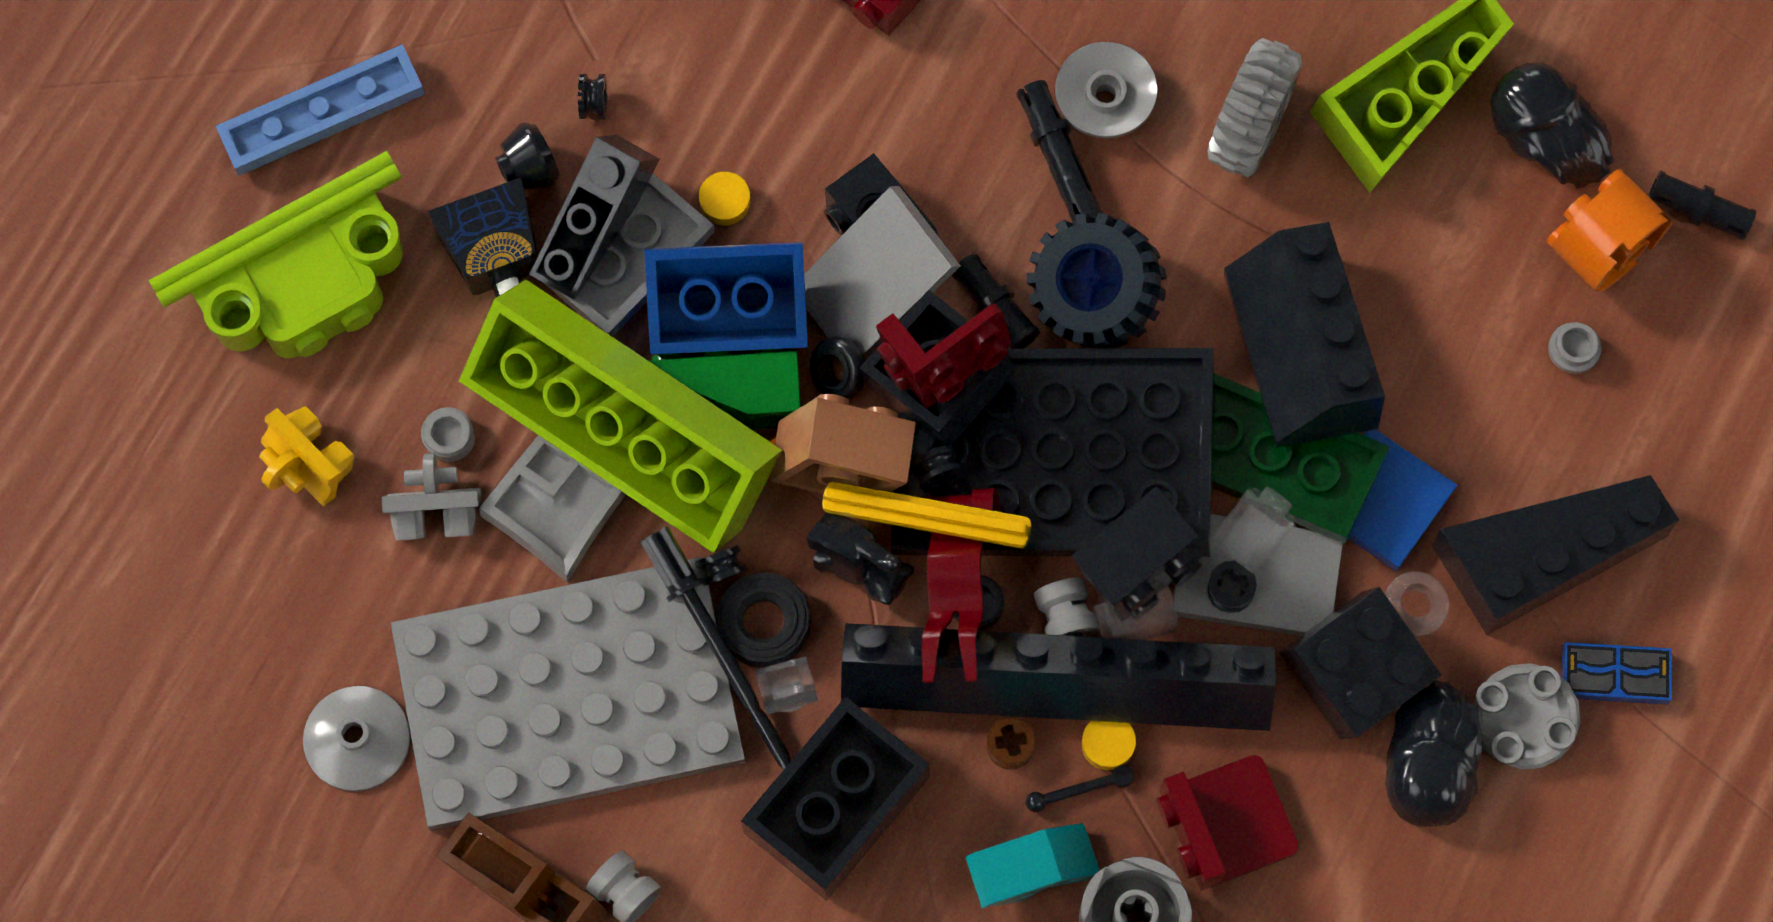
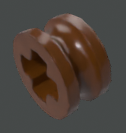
M1006 717L997 721L990 728L987 736V752L997 766L1007 770L1018 769L1026 765L1032 758L1035 749V734L1030 725L1024 720L1016 717ZM1012 731L1015 738L1024 737L1026 744L1019 745L1020 754L1010 756L1006 748H997L996 742H1002L1003 732Z

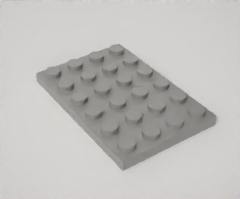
M703 557L688 560L698 579L701 577L705 578V572L703 569L696 567L695 561ZM655 567L390 622L427 827L430 831L457 826L468 812L479 820H485L746 764L728 678L682 598L679 597L671 602H668L666 599L670 593ZM701 584L695 590L716 625L709 585L704 586Z

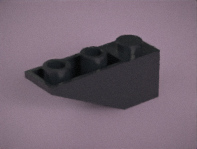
M618 135L596 137L529 275L564 295L576 299L638 205L660 159Z

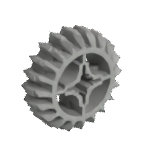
M1261 38L1251 46L1249 53L1246 54L1218 116L1207 150L1210 162L1219 165L1222 170L1234 175L1237 173L1249 177L1256 172L1261 161L1264 159L1285 114L1301 73V54L1291 50L1290 46L1276 40L1272 42Z

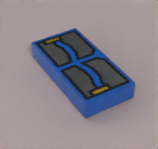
M1565 642L1562 645L1561 677L1569 683L1577 699L1668 705L1672 701V648Z

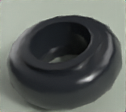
M833 336L822 340L815 347L810 358V374L813 384L821 394H834L849 399L854 397L863 388L865 379L859 368L866 360L857 344L847 338ZM834 356L839 358L844 368L842 381L836 377L833 371Z

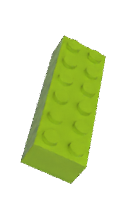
M528 280L522 281L494 299L459 379L460 383L712 553H715L742 531L782 452L780 448Z

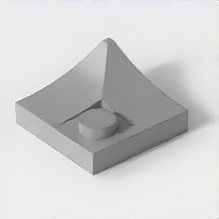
M538 435L480 506L479 510L482 518L514 539L561 579L568 582L594 539L625 498L626 494Z

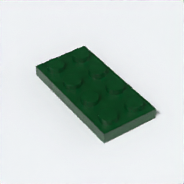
M1214 373L1212 488L1346 544L1387 459L1389 446L1359 433H1353L1276 448L1260 393Z

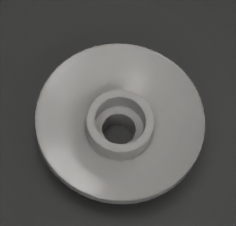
M1096 42L1079 48L1064 61L1056 78V102L1063 117L1078 131L1096 138H1117L1135 131L1149 118L1156 103L1157 82L1150 64L1134 49L1114 42ZM1102 91H1107L1115 99L1110 103H1103L1097 100L1096 95Z
M352 686L339 689L322 699L309 715L303 734L304 753L312 770L328 785L351 792L370 790L387 782L402 767L410 747L408 720L398 703L380 690L366 686ZM352 726H359L363 729L362 738L355 743L346 742L344 736L347 729Z

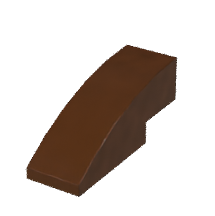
M469 812L436 855L442 862L525 922H603L609 914L594 897L554 872L545 862Z

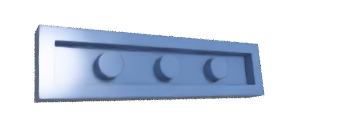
M402 44L215 127L238 176L425 95V92Z

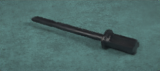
M666 526L641 541L643 548L670 593L666 599L668 602H671L679 597L682 598L740 701L751 713L752 720L773 758L782 769H785L791 762L787 748L769 717L760 708L759 701L695 590L696 587L706 581L704 577L697 578L669 527Z

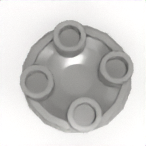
M1532 663L1510 665L1492 674L1477 690L1474 705L1478 706V716L1483 737L1482 747L1499 763L1520 770L1543 768L1561 759L1574 744L1581 723L1579 701L1569 683L1559 676L1558 672L1552 667L1539 666Z

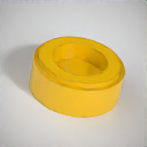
M717 172L709 176L702 183L699 190V202L703 215L710 222L721 226L733 225L741 221L747 215L751 204L750 191L745 180L732 172Z
M1090 721L1083 732L1082 751L1086 760L1092 766L1100 770L1113 771L1115 768L1126 765L1132 758L1136 746L1134 730L1129 723Z

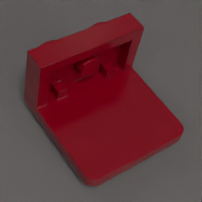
M992 304L926 353L894 313L876 325L882 342L876 349L886 363L883 366L885 371L902 392L910 387L926 408H929L937 401L944 403L955 397L963 389L964 381L978 370L988 371L998 365L1007 355V348L1011 344L1004 314L997 304Z
M1251 755L1187 779L1183 771L1163 780L1160 789L1161 796L1156 798L1157 806L1167 828L1174 827L1182 846L1177 848V854L1185 875L1188 879L1195 877L1200 891L1292 857L1297 852L1298 841L1264 760L1260 756Z

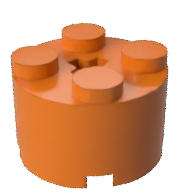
M1620 168L1602 182L1598 188L1600 193L1593 199L1587 194L1579 197L1563 214L1568 221L1561 224L1546 240L1559 257L1595 292L1605 291L1624 277L1638 264L1636 259L1646 248L1651 251L1672 225V221L1665 215V212Z

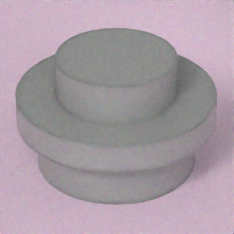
M1570 322L1561 325L1554 331L1549 340L1548 353L1554 365L1560 370L1571 374H1580L1590 370L1597 363L1601 355V341L1591 327L1578 322Z

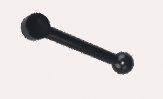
M1122 765L1115 768L1112 774L1045 794L1037 791L1031 792L1026 796L1025 805L1031 812H1040L1045 808L1046 804L1107 786L1115 785L1119 788H1125L1133 780V771L1128 766Z

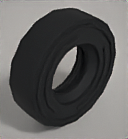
M758 572L740 578L726 590L718 604L716 625L735 659L750 667L771 668L787 663L802 650L810 635L811 612L806 596L794 582L778 574ZM761 601L771 602L782 610L784 625L781 631L774 637L757 639L745 630L743 625L744 614L754 603Z

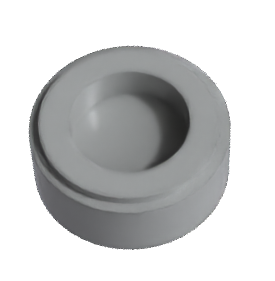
M445 407L437 409L427 416L421 428V438L429 454L435 453L438 461L455 462L467 456L472 450L475 443V431L469 417L464 412L456 408Z

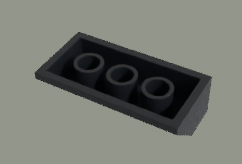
M1324 222L1279 230L1225 267L1224 277L1276 448L1378 429L1385 394L1330 223Z

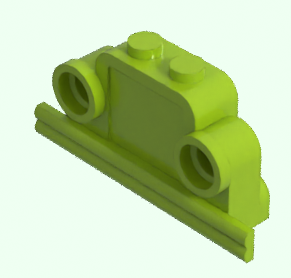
M385 151L148 281L164 308L192 293L203 312L208 328L217 336L222 345L230 350L241 352L253 349L265 337L272 350L280 357L295 358L298 356L308 357L321 351L327 345L328 340L345 330L347 332L357 331L369 324L373 319V315L382 306L383 293L375 276L387 275L399 266L403 258V245L395 219L385 211L375 193L402 179V176L389 153Z

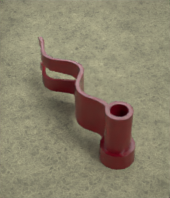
M996 488L974 489L972 495L921 497L1000 512L999 496ZM934 532L931 534L927 556L930 612L922 636L923 683H934L940 639L943 631L952 622L955 613H959L958 637L965 681H977L976 640L977 632L983 619V590L981 581L983 541Z

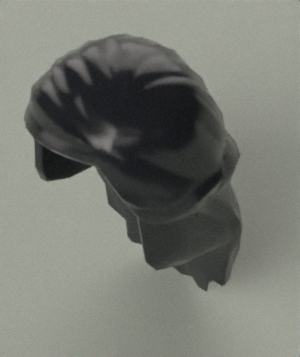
M1544 63L1523 64L1507 72L1500 79L1491 96L1492 118L1498 134L1505 137L1512 150L1518 156L1528 161H1537L1553 174L1562 185L1571 183L1576 188L1585 187L1589 183L1600 182L1604 176L1610 173L1608 165L1613 163L1614 159L1611 154L1612 142L1607 125L1592 109L1590 103L1578 93L1576 84L1570 82L1563 73L1554 67Z
M1433 681L1429 686L1401 705L1396 712L1394 734L1387 753L1385 786L1391 807L1401 819L1419 827H1438L1456 822L1467 812L1469 804L1478 792L1477 769L1483 744L1478 706L1472 705L1468 701L1469 696L1455 689L1448 681Z

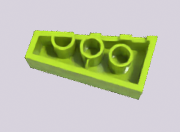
M1458 0L1319 96L1310 110V114L1369 193L1378 185L1501 42L1514 23L1497 0Z

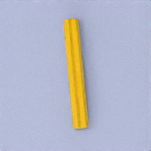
M837 482L828 483L823 494V510L830 514L1021 549L1026 547L1031 535V520L1028 517Z

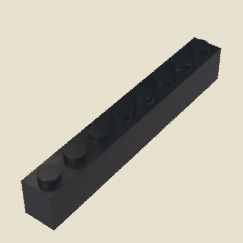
M845 623L841 663V701L847 697L859 708L1270 731L1276 690L1275 647L978 631L976 640L977 681L966 682L958 629H945L939 643L934 683H923L922 636L924 628Z

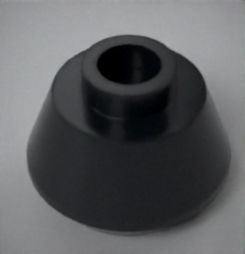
M524 122L519 124L500 144L503 154L495 157L504 180L507 183L521 178L524 189L554 186L559 176V171L547 142L535 124Z

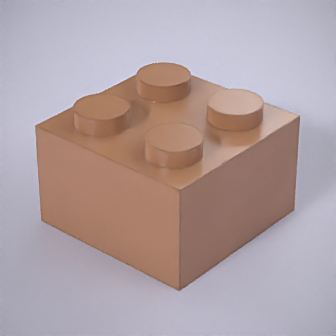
M834 394L819 395L778 422L775 446L780 448L782 452L771 472L770 481L824 494V490L830 482L892 492L907 484L916 422L898 418V412L893 409L869 407L866 410L849 405L850 401L843 396Z

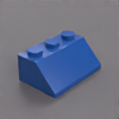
M803 242L644 250L650 354L808 347Z

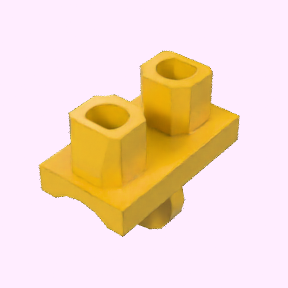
M306 406L286 416L278 408L266 415L265 422L268 424V428L261 438V444L266 449L261 452L259 458L268 468L263 473L262 483L269 490L278 489L285 484L293 493H298L305 488L324 507L335 499L338 483L352 470L354 462L353 453L342 442L334 441L322 451H319L311 441L320 436L322 426L319 419Z

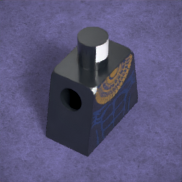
M521 178L428 211L437 237L472 295H479L493 290L495 296L498 297L521 283L523 278L531 276L529 274L538 258L529 203Z

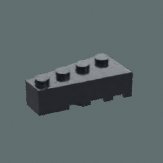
M1649 475L1442 528L1432 547L1485 634L1488 635L1666 538L1679 521V518L1652 476Z

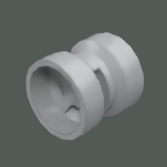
M1083 578L1063 579L1045 585L1034 592L1038 610L1046 614L1045 634L1090 637L1099 631L1095 613L1089 611L1085 604L1088 591Z
M621 850L609 858L589 880L586 890L597 901H606L608 904L614 903L613 916L619 922H634L654 903L660 895L662 887L651 876L638 878L639 872L635 869V860L624 850Z

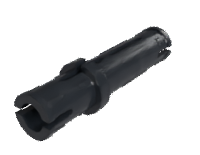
M1038 80L1025 85V91L1024 89H1019L1016 92V96L1033 130L1030 134L1034 146L1040 147L1072 222L1076 221L1075 215L1087 213L1092 217H1097V213L1104 214L1095 198L1068 135L1071 131L1067 119L1062 120L1047 82L1045 80Z

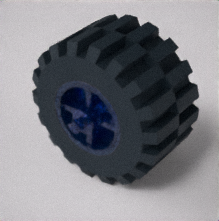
M1084 213L1075 215V222L1070 223L1065 219L1055 224L1058 232L1053 236L1046 232L1039 240L1045 245L1040 254L1033 251L1029 262L1036 266L1034 273H1027L1026 284L1034 289V293L1028 296L1031 305L1040 311L1037 315L1044 325L1053 329L1052 332L1084 347L1107 348V345L1111 344L1120 347L1128 344L1127 338L1131 335L1139 338L1147 331L1143 326L1148 319L1155 322L1160 313L1155 309L1157 301L1165 300L1166 290L1161 287V280L1167 279L1166 271L1163 266L1159 265L1158 259L1161 256L1157 248L1148 242L1149 239L1143 233L1126 222L1114 219L1107 214L1097 213V217H1092Z

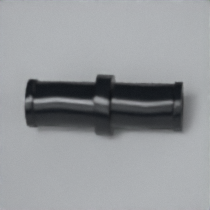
M1661 170L1657 174V178H1655L1648 194L1655 203L1688 216L1689 223L1699 226L1701 222L1736 236L1742 241L1746 238L1747 233H1749L1757 213L1755 209H1749L1715 195V189L1710 186L1704 185L1701 189L1667 175Z
M971 254L959 262L961 266L951 276L959 282L978 305L976 308L977 314L988 306L997 304L1004 314L1011 339V349H1025L1038 337L1040 330L1037 326H1034L1013 300L1015 293L1009 286L1000 285L981 262L977 254Z

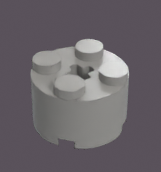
M1145 857L1126 858L1112 863L1097 872L1086 887L1079 912V922H1127V917L1120 912L1129 914L1133 906L1143 910L1142 919L1145 922H1191L1192 909L1187 892L1175 872L1166 865Z

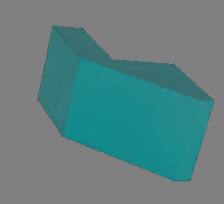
M1084 823L1043 829L965 857L982 908L1022 902L1048 887L1088 881L1100 871Z

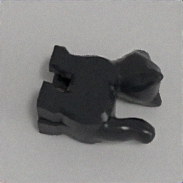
M826 512L821 520L817 521L806 538L809 548L817 551L813 558L815 569L821 572L828 570L851 584L862 585L871 600L885 605L891 604L894 599L898 598L904 590L905 581L915 572L912 565L901 562L899 556L889 552L879 544L876 536L869 528L845 516Z

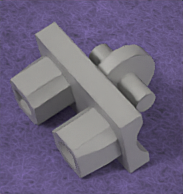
M435 453L423 455V469L404 470L405 486L424 485V491L392 493L382 497L383 513H390L396 540L425 538L424 510L443 509L445 537L475 534L477 507L483 504L482 488L439 490V484L458 483L457 467L438 468Z

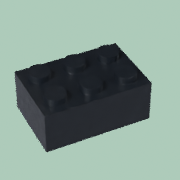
M845 697L741 820L743 832L827 901L930 778V764Z

